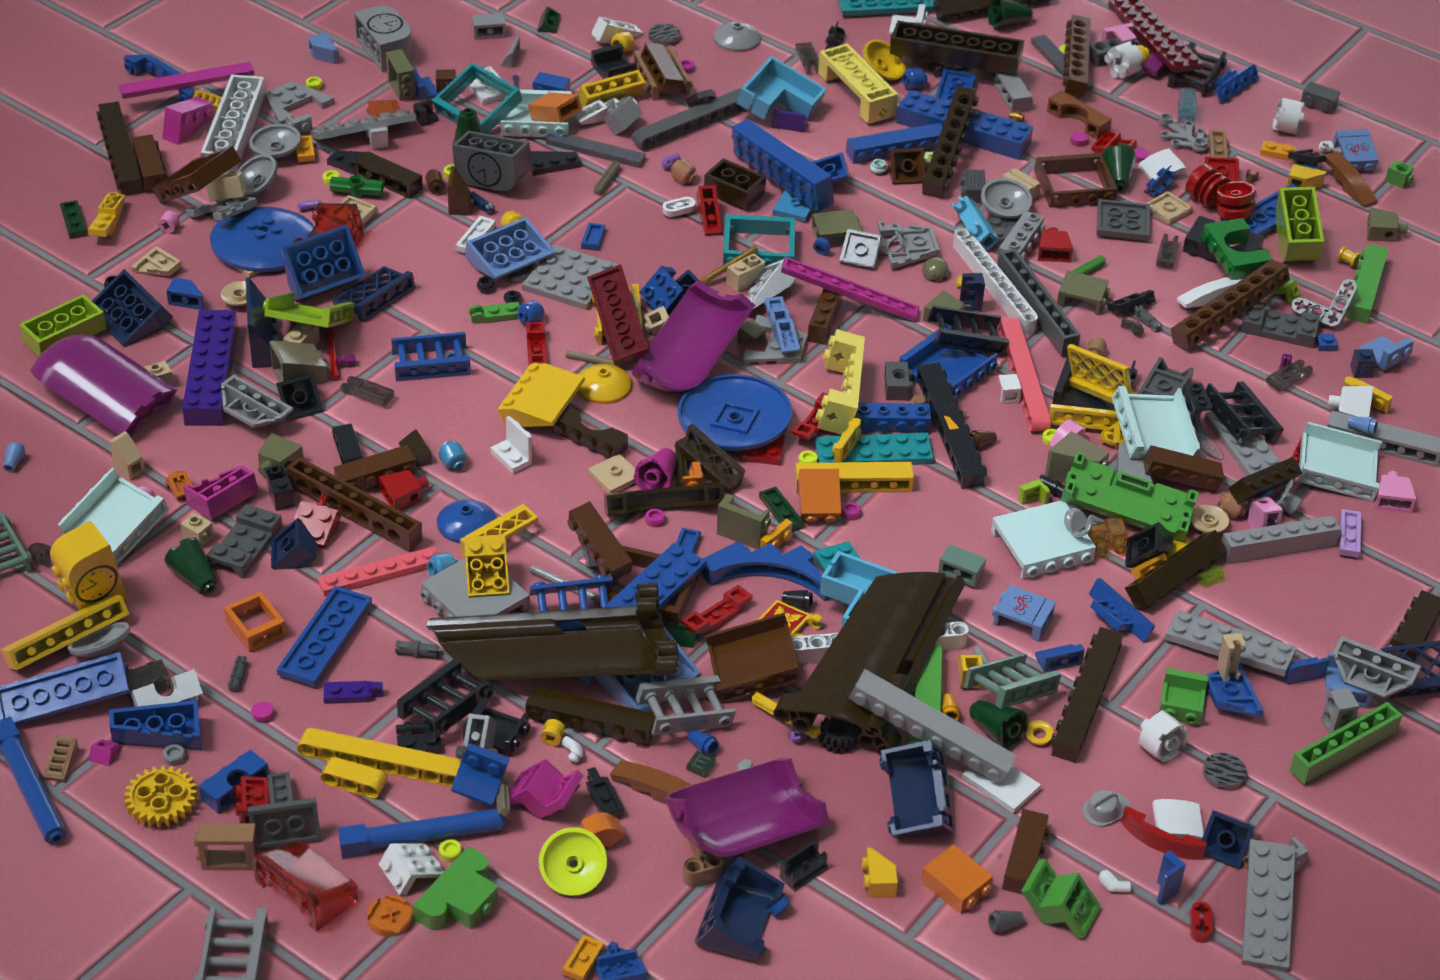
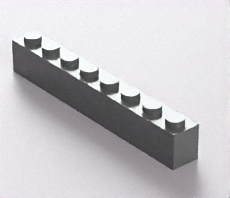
M1011 249L999 252L998 267L1038 315L1037 323L1061 355L1068 354L1067 346L1070 344L1079 347L1080 333L1018 251Z

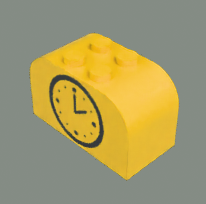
M91 520L65 533L54 542L50 550V558L53 563L51 570L54 576L58 578L56 581L58 588L61 592L65 591L66 598L70 604L74 603L78 610H81L112 594L122 595L124 601L128 599L111 546Z

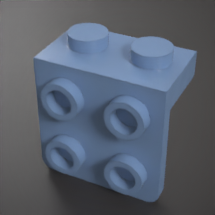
M1381 336L1361 346L1360 349H1373L1377 360L1376 365L1385 371L1410 357L1413 351L1414 340L1408 337L1395 344L1387 337Z

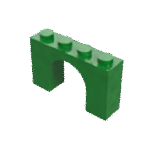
M1243 218L1205 224L1201 234L1202 241L1206 243L1210 252L1213 253L1217 262L1220 263L1224 272L1231 280L1247 277L1272 259L1266 249L1239 252L1228 247L1229 245L1248 242L1250 227Z

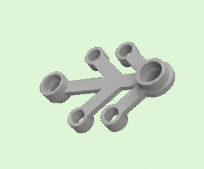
M1169 113L1160 115V125L1164 128L1169 127L1176 132H1160L1159 139L1162 141H1168L1169 138H1173L1171 141L1172 149H1180L1181 146L1190 147L1196 152H1203L1208 149L1207 140L1204 139L1206 133L1204 129H1196V138L1192 137L1193 121H1185L1184 131L1173 123V115Z

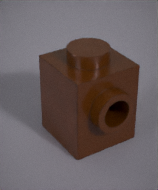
M456 69L436 70L437 93H440L457 77Z

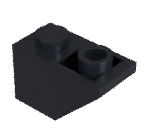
M279 464L264 468L266 482L275 510L294 507V491L284 465Z

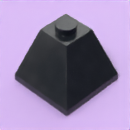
M313 374L276 383L280 400L293 407V411L286 416V420L323 410Z
M1157 522L1128 537L1125 566L1128 568L1146 562L1159 554H1167L1173 550V535L1160 522Z

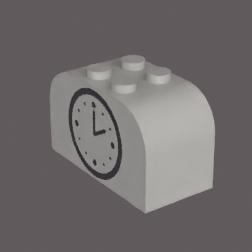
M375 6L354 12L356 40L381 72L387 71L386 52L402 49L408 61H412L411 27L394 8Z

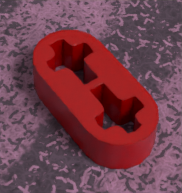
M1199 901L1195 902L1191 908L1190 935L1194 941L1205 943L1209 941L1213 929L1212 908L1206 902ZM1199 911H1202L1203 918H1200ZM1199 926L1203 928V933H1200Z

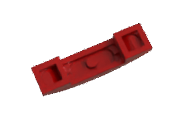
M544 322L526 323L528 366L532 363L547 364Z
M822 392L815 401L814 409L803 422L799 421L792 430L793 435L812 440L820 434L823 429L818 428L816 414L818 409H822V399L824 395L827 396V393Z
M737 585L724 593L723 600L700 614L694 611L681 619L680 623L695 634L712 631L737 615L750 602L753 595Z
M1125 806L1121 823L1135 838L1162 853L1171 851L1178 858L1190 860L1203 859L1207 846L1206 842L1189 834H1186L1184 839H1181L1145 822V814Z

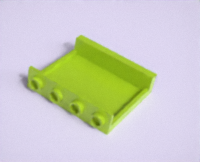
M295 292L267 297L263 304L264 316L327 328L353 321L355 303L345 302L325 308L295 304Z

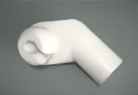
M1322 141L1319 145L1321 152L1338 151L1342 154L1340 146L1334 147L1331 141Z
M565 736L561 745L572 751L568 755V759L578 763L579 759L583 757V747L575 740Z
M1101 871L1099 880L1109 892L1130 893V881H1118L1110 871Z

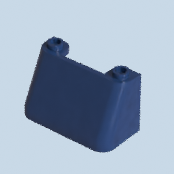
M932 740L881 750L882 758L879 759L881 770L889 775L894 816H891L890 821L887 823L889 833L895 838L954 833L949 783L942 749Z
M739 856L718 878L696 935L695 943L706 949L752 961L756 958L760 959L766 950L765 942L761 939V935L770 912L768 909L784 896L782 891L785 883Z

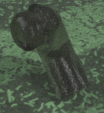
M1122 319L1121 327L1130 329L1135 336H1141L1144 333V328L1140 322Z

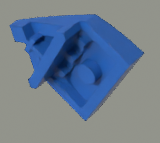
M611 941L608 945V950L603 956L597 957L595 970L598 980H647V973L641 958L638 957L637 949L626 950L618 947V943Z

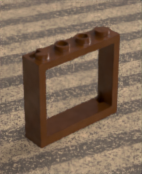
M230 146L193 159L154 186L152 190L160 203L192 194L203 189L242 160L235 148Z
M1101 153L1036 157L1034 172L1038 182L1041 184V189L1049 208L1098 204V199L1116 201L1118 188ZM1096 171L1103 188L1054 192L1047 174Z
M622 546L631 558L632 565L647 568L661 555ZM699 574L681 590L675 606L665 604L659 610L663 624L679 625ZM617 579L612 581L611 587H606L608 601H611L618 594L612 592Z

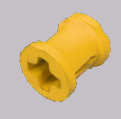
M1345 246L1341 248L1337 256L1338 261H1344L1350 264L1351 267H1355L1360 259V253L1347 250Z

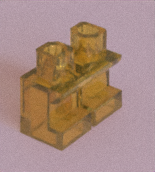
M1122 518L1105 519L1103 524L1092 526L1090 532L1087 533L1096 546L1095 552L1098 556L1107 554L1110 549H1114L1117 554L1125 553L1127 531Z

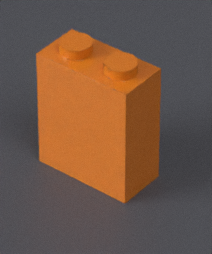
M549 92L528 104L531 120L561 123L582 111L579 94Z
M800 469L798 483L801 519L806 522H815L817 520L834 522L839 520L841 515L839 469Z
M954 844L924 866L922 870L921 882L959 914L963 913L966 909L973 908L980 898L988 896L993 888V875Z

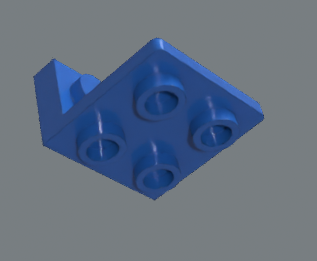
M660 266L639 292L654 310L664 306L666 311H668L683 293V289L673 278L677 272L672 267Z
M468 743L452 784L451 792L492 806L510 758Z

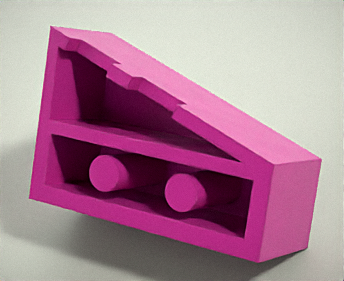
M194 97L166 106L162 139L179 145L212 119L213 103L199 97Z
M244 466L219 473V477L209 481L207 478L202 479L200 484L192 487L189 484L183 486L188 506L211 520L259 492L254 472Z

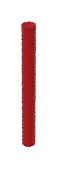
M329 327L326 331L332 380L337 381L340 377L334 329Z

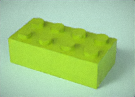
M84 294L19 324L22 341L38 357L49 346L62 338L77 334L96 335L107 329L104 312Z

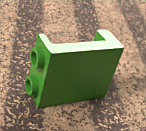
M1167 668L1159 712L1163 710L1179 722L1200 726L1204 712L1203 706L1208 675Z

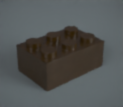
M723 158L704 174V186L715 185L718 198L747 210L765 194L766 176Z

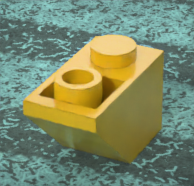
M1293 164L1287 186L1293 183L1298 187L1321 188L1323 187L1326 171Z
M956 654L960 688H965L968 668L983 664L982 655ZM982 685L975 686V687H971V688H981Z
M867 848L866 857H862V870H866L863 883L864 888H868L869 897H896L898 884L896 865L873 848Z

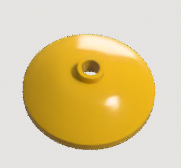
M878 39L870 40L863 47L864 60L883 79L898 80L903 76V73H905L904 60L902 56L890 54V44Z
M595 364L585 368L578 374L585 378V381L577 391L578 394L585 400L593 403L609 404L620 401L631 390L630 376L626 371L615 365Z

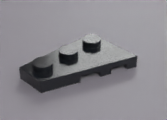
M530 151V172L532 176L581 167V160L577 152Z

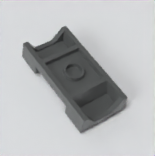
M1260 301L1246 310L1241 329L1242 333L1313 348L1320 315L1302 312V316L1299 317L1275 310H1267V304Z
M1159 357L1138 394L1174 396L1178 388H1181V391H1183L1184 384H1190L1194 368L1190 367L1184 372H1179L1168 368L1164 359Z
M245 504L236 516L237 523L220 544L215 543L206 555L211 568L216 563L232 567L240 578L246 576L270 544L271 539L282 528L280 514Z

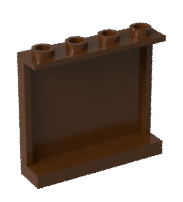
M785 613L704 635L709 649L714 676L718 675L721 681L719 684H715L721 704L754 695L756 692L761 693L803 681Z

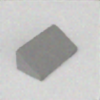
M519 36L509 46L501 66L513 67L520 51Z

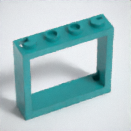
M471 63L432 101L436 112L457 124L461 110L450 103L475 79L506 95L507 97L480 122L483 133L488 134L523 99L521 91L515 85L513 86L505 79L497 77L493 72L486 71L482 66L479 67Z
M726 214L723 265L744 252L729 250L730 233L789 236V253L756 252L754 254L766 262L765 266L781 261L785 257L794 259L795 218Z

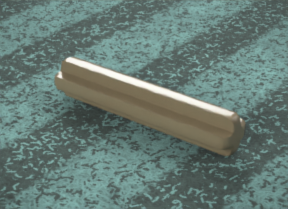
M613 161L593 187L595 194L600 195L603 193L621 168L619 161Z
M502 778L496 794L497 813L502 814V817H506L507 813L510 812L509 782L504 781V778Z

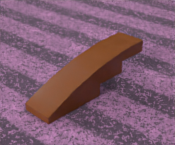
M1335 151L1325 155V163L1334 169L1333 176L1343 183L1342 190L1363 208L1377 203V199L1368 184L1341 153Z
M620 760L610 773L612 781L630 783L632 790L650 793L653 800L665 802V796L669 793L692 785L661 770Z

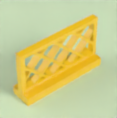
M1072 344L1067 346L1072 377L1068 379L1069 386L1110 403H1113L1112 396L1118 386H1120L1119 383L1122 386H1126L1128 394H1137L1132 391L1128 366ZM1082 361L1090 370H1087V368L1083 365ZM1096 367H1098V369L1103 373L1104 376L1100 374ZM1117 370L1122 371L1123 377ZM1110 373H1112L1116 377L1118 382L1113 378V376Z

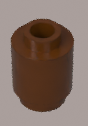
M436 169L429 170L425 176L429 191L434 194L441 193L445 189L441 172Z

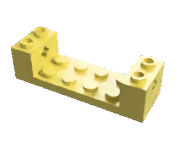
M848 43L820 51L818 74L825 81L841 78L861 99L859 116L867 124L896 116L898 93Z
M836 329L834 336H830L828 342L829 350L825 349L823 360H825L826 369L843 373L844 380L841 387L843 391L829 389L827 396H823L821 403L823 407L818 409L816 414L818 428L842 434L847 430L848 422L855 417L858 410L865 337Z

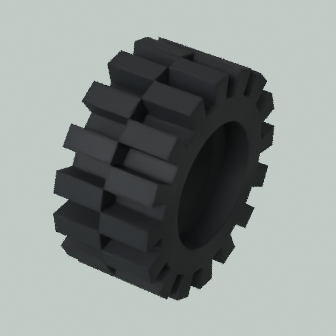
M830 716L829 719L826 717L821 722L819 742L823 748L826 747V751L830 752V750H833V754H836L837 751H840V754H844V750L848 753L851 749L855 748V744L857 745L858 725ZM833 732H842V733H844V734H846V735H845V736H835V735H833V734H831V733H833Z

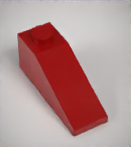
M698 186L696 198L704 234H722L716 186Z

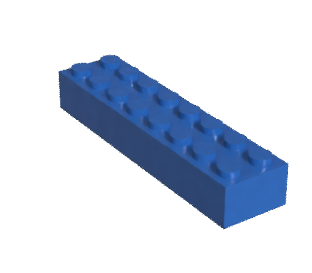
M910 90L897 107L896 123L911 128L941 123L943 126L951 102ZM975 109L973 119L970 118L969 120L970 128L965 132L966 139L964 144L1020 160L1031 144L1033 126Z
M749 119L732 126L733 151L736 157L745 161L816 212H820L834 204L832 175Z

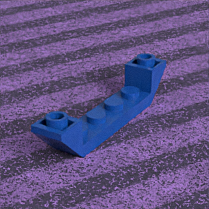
M151 55L124 56L125 70L135 76L146 71L158 78L182 74ZM195 86L178 89L180 102L193 97Z

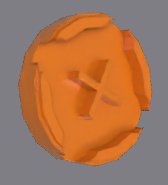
M387 895L385 898L374 900L367 911L368 926L374 933L380 936L392 937L404 933L413 921V911L410 903L406 899L395 895Z

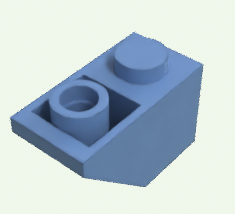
M327 33L308 36L309 51L314 59L337 64L339 51L337 47H334L333 39L329 38Z

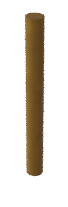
M756 245L752 246L701 278L700 281L707 284L726 272L728 266L758 252V248Z

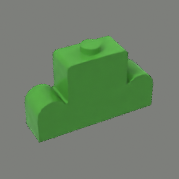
M468 846L412 905L413 920L428 929L440 930L446 926L447 917H450L469 929L474 928L484 916L491 912L493 906L498 901L497 884L488 880V858L481 852Z

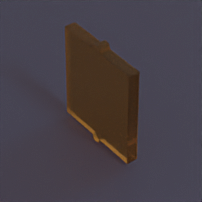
M397 100L368 101L369 108H367V112H369V116L380 117V113L389 112L394 114L400 108L398 107Z

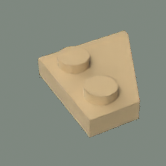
M156 246L131 267L135 273L171 276L182 267V263L179 259Z

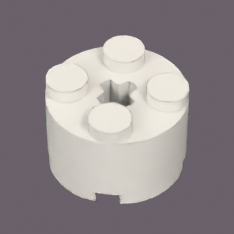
M1132 42L1112 47L1105 55V62L1113 78H1124L1138 73L1142 69V66L1140 67L1141 62H1143L1142 53L1138 46L1130 44Z
M1286 98L1280 99L1275 110L1276 118H1273L1272 129L1296 135L1299 128L1298 123L1302 122L1304 117L1302 112L1304 103Z
M1162 710L1150 720L1145 719L1140 726L1142 731L1138 744L1158 760L1168 762L1179 754L1177 749L1180 745L1184 746L1186 744L1188 729Z

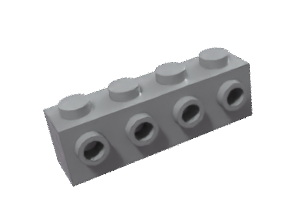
M1025 211L999 247L997 262L999 252L1016 249L1025 260L1026 254L1030 253L1033 243H1037L1039 235L1045 230L1044 216Z

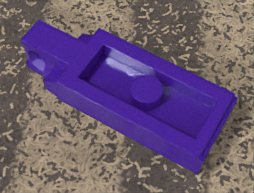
M324 682L323 700L325 704L367 702V699L372 697H383L382 682Z

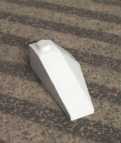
M783 260L765 266L754 281L756 285L750 288L749 293L751 295L746 297L755 304L754 308L764 303L765 298H772L795 284V277L781 273Z

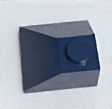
M300 518L295 519L271 539V568L274 570L304 568L307 564L313 562L317 556L316 541Z
M1213 810L1202 837V841L1207 843L1204 855L1240 868L1243 858L1248 852L1250 839H1253L1257 825Z

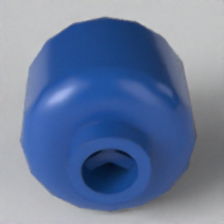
M909 68L902 76L903 85L910 90L922 89L928 79L927 74L921 68Z
M532 300L522 303L518 307L517 316L520 322L526 326V323L541 322L545 311L539 302Z

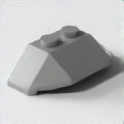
M234 374L221 384L223 411L253 428L281 421L293 411V407Z
M1341 636L1333 651V657L1345 684L1381 698L1389 697L1412 686L1421 669L1420 665Z

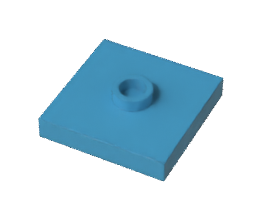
M784 190L773 208V214L781 217L795 218V220L805 223L813 209Z

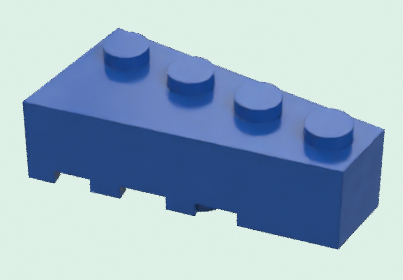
M197 700L109 710L112 742L160 747L176 744L184 749L202 750L200 714Z

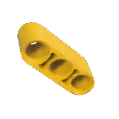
M333 757L328 761L320 775L321 781L330 787L372 799L379 796L388 780L386 774L378 769Z

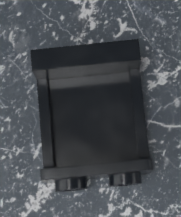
M621 44L591 51V65L603 79L637 70V64L635 62L629 63L624 57Z
M1202 383L1184 384L1182 394L1185 397V403L1190 412L1192 425L1195 427L1198 442H1206L1207 435L1201 424L1200 417L1201 412L1211 411L1213 406Z
M484 697L481 698L471 713L490 716L497 721L492 748L497 749L499 754L510 757L513 751L519 748L521 739L529 733L531 727L528 714L524 713L521 719L493 710L490 708V700ZM468 719L463 725V741L465 738Z

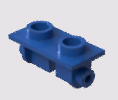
M1171 165L1166 169L1162 167L1156 173L1158 177L1156 179L1152 178L1146 184L1147 188L1143 192L1145 193L1148 190L1151 197H1158L1165 189L1161 183L1167 187L1175 179L1176 174L1169 170Z

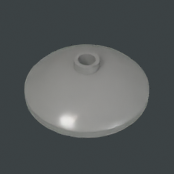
M728 22L722 24L714 31L713 40L717 46L724 50L745 52L756 48L760 44L761 34L754 26L748 23Z
M273 124L262 127L254 132L250 137L249 145L250 149L257 155L268 154L273 158H280L292 153L299 146L301 137L299 131L292 126Z
M257 155L246 161L238 169L237 172L243 171L248 191L244 195L245 197H253L262 193L274 181L278 165L271 155Z
M993 179L987 182L981 191L983 206L990 213L1001 218L1013 219L1021 217L1025 211L1030 210L1032 205L1030 191L1023 184L1013 179Z
M124 622L111 623L69 644L68 650L75 656L86 658H101L111 655L112 651L117 649L128 637L130 627Z

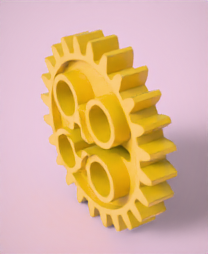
M164 765L161 766L160 770L153 766L152 772L145 769V775L136 774L137 780H130L131 786H126L127 793H124V803L128 815H132L134 821L139 819L141 825L147 821L148 827H151L153 823H157V827L160 828L164 822L169 826L172 820L178 823V817L185 819V812L192 813V806H196V799H198L197 785L194 783V778H189L188 772L182 774V768L174 771L173 766L168 770H165Z

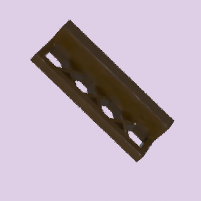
M694 424L689 425L686 436L676 441L674 447L690 462L700 461L701 471L713 482L723 483L724 492L729 493L739 488L746 470ZM693 433L696 435L698 442L692 438ZM706 445L710 448L711 453L707 451ZM719 456L723 459L724 465L720 462ZM732 468L738 472L737 476L733 473Z

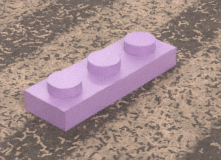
M1341 509L1339 555L1359 558L1361 551V512Z

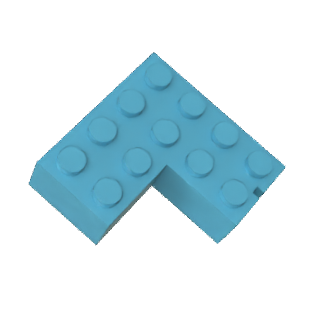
M770 56L741 88L736 103L747 110L751 109L752 113L762 119H765L778 103L795 113L805 114L806 118H808L820 105L827 89L773 56Z
M838 551L831 564L821 576L820 594L850 605L842 617L843 627L876 576L899 572Z

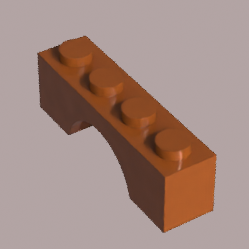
M1062 90L1048 99L1047 112L1057 118L1070 117L1082 121L1086 126L1085 133L1096 140L1105 131H1110L1112 118Z

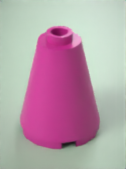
M662 448L640 461L635 467L634 480L636 485L641 490L669 487L676 463L675 452L669 448Z

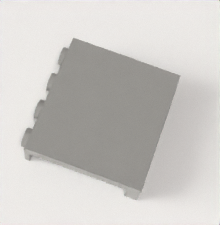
M465 558L421 582L420 595L422 600L426 603L428 602L434 611L443 617L507 614L516 608H519L523 613L530 610V595L509 576V594L468 597Z

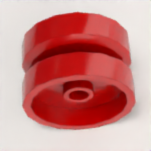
M1241 181L1228 182L1219 186L1217 189V200L1219 201L1217 203L1218 215L1230 220L1245 219L1254 215L1256 212L1254 200L1255 187L1250 183Z

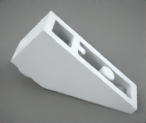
M599 17L591 34L596 38L597 42L611 44L612 37L615 34L629 32L635 38L642 36L643 32L636 25Z

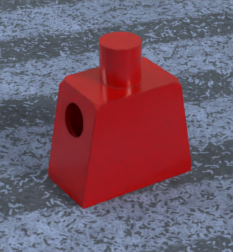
M1056 227L1042 231L1037 260L1071 263L1073 246L1066 231H1058Z
M408 470L379 477V490L390 506L399 511L419 503L422 500L421 489L429 487L426 476L415 479L411 471Z

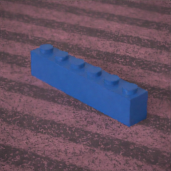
M941 123L848 138L846 153L851 162L855 164L887 158V152L890 149L924 148V151L934 150L943 126Z

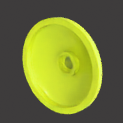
M565 828L555 832L546 840L539 855V869L542 878L551 889L566 896H579L593 890L603 879L607 868V855L603 844L593 833L582 828ZM572 860H576L578 865L572 868L569 866V863Z

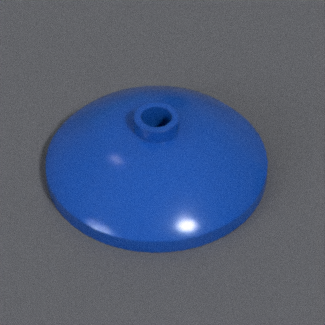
M473 499L457 500L446 505L439 512L437 528L446 539L460 543V539L495 520L496 514L490 506Z

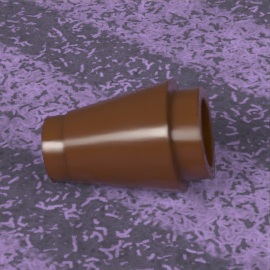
M973 430L969 433L970 437H973L975 440V449L997 440L995 431Z

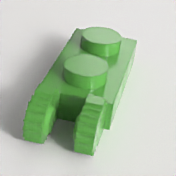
M519 302L488 306L473 305L468 310L471 315V322L491 323L518 319L517 310Z

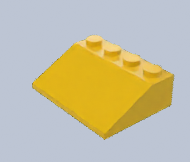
M546 363L530 364L497 409L505 427L506 417L508 416L517 421L521 427L553 426L579 390L585 378Z

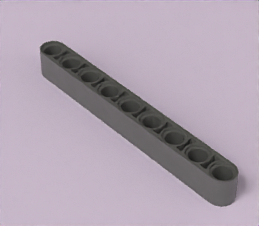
M741 88L637 129L632 134L631 140L642 150H648L747 110L736 103Z

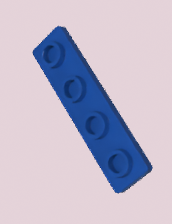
M1251 64L1244 70L1236 71V69H1231L1227 71L1226 75L1217 78L1218 80L1212 86L1216 91L1219 103L1226 102L1259 79L1255 64Z
M1097 578L1089 592V595L1095 599L1090 607L1096 612V615L1107 621L1113 630H1130L1143 642L1147 641L1155 625L1103 579Z

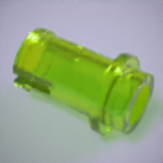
M1213 565L1210 570L1198 574L1197 579L1203 578L1198 582L1205 586L1214 580L1219 581L1224 576V571L1221 566Z

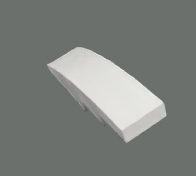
M627 95V96L624 97V99L627 100V99H629L631 96H630V95ZM613 97L603 103L599 99L582 108V111L572 117L581 125L602 122L608 115L607 111L614 106L617 107L616 103L620 100Z
M1229 277L1208 282L1179 296L1177 302L1185 308L1204 306L1242 279L1231 280Z

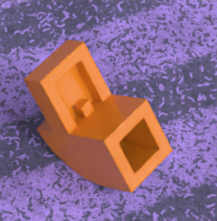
M608 813L592 814L581 821L583 824L582 829L593 833L608 848L614 846L626 835L618 818Z

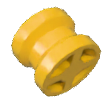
M556 719L547 720L544 730L540 734L541 741L549 746L559 745L562 740L561 736H563L566 730L565 725Z

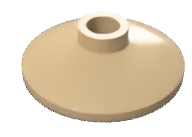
M237 281L226 285L221 290V299L226 304L232 306L247 305L246 282Z
M1200 505L1193 509L1191 524L1197 530L1204 533L1216 530L1217 533H1220L1227 529L1229 517L1222 509L1213 505Z

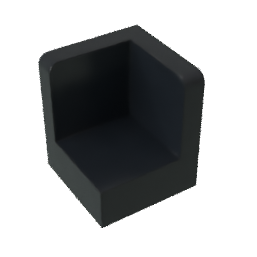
M431 99L413 104L416 121L421 127L439 121V117L433 112V101Z

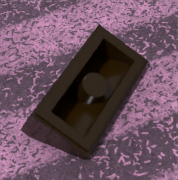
M417 429L399 442L400 447L408 445L416 458V467L432 463L431 451Z

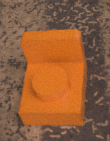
M700 461L692 462V470L688 471L689 476H683V486L702 484Z
M186 470L172 472L166 479V486L171 488L176 500L185 497L183 486L188 484L190 487L193 486Z

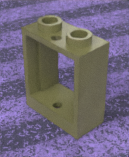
M398 49L386 52L387 79L398 99L401 101L416 98L414 69L403 50Z

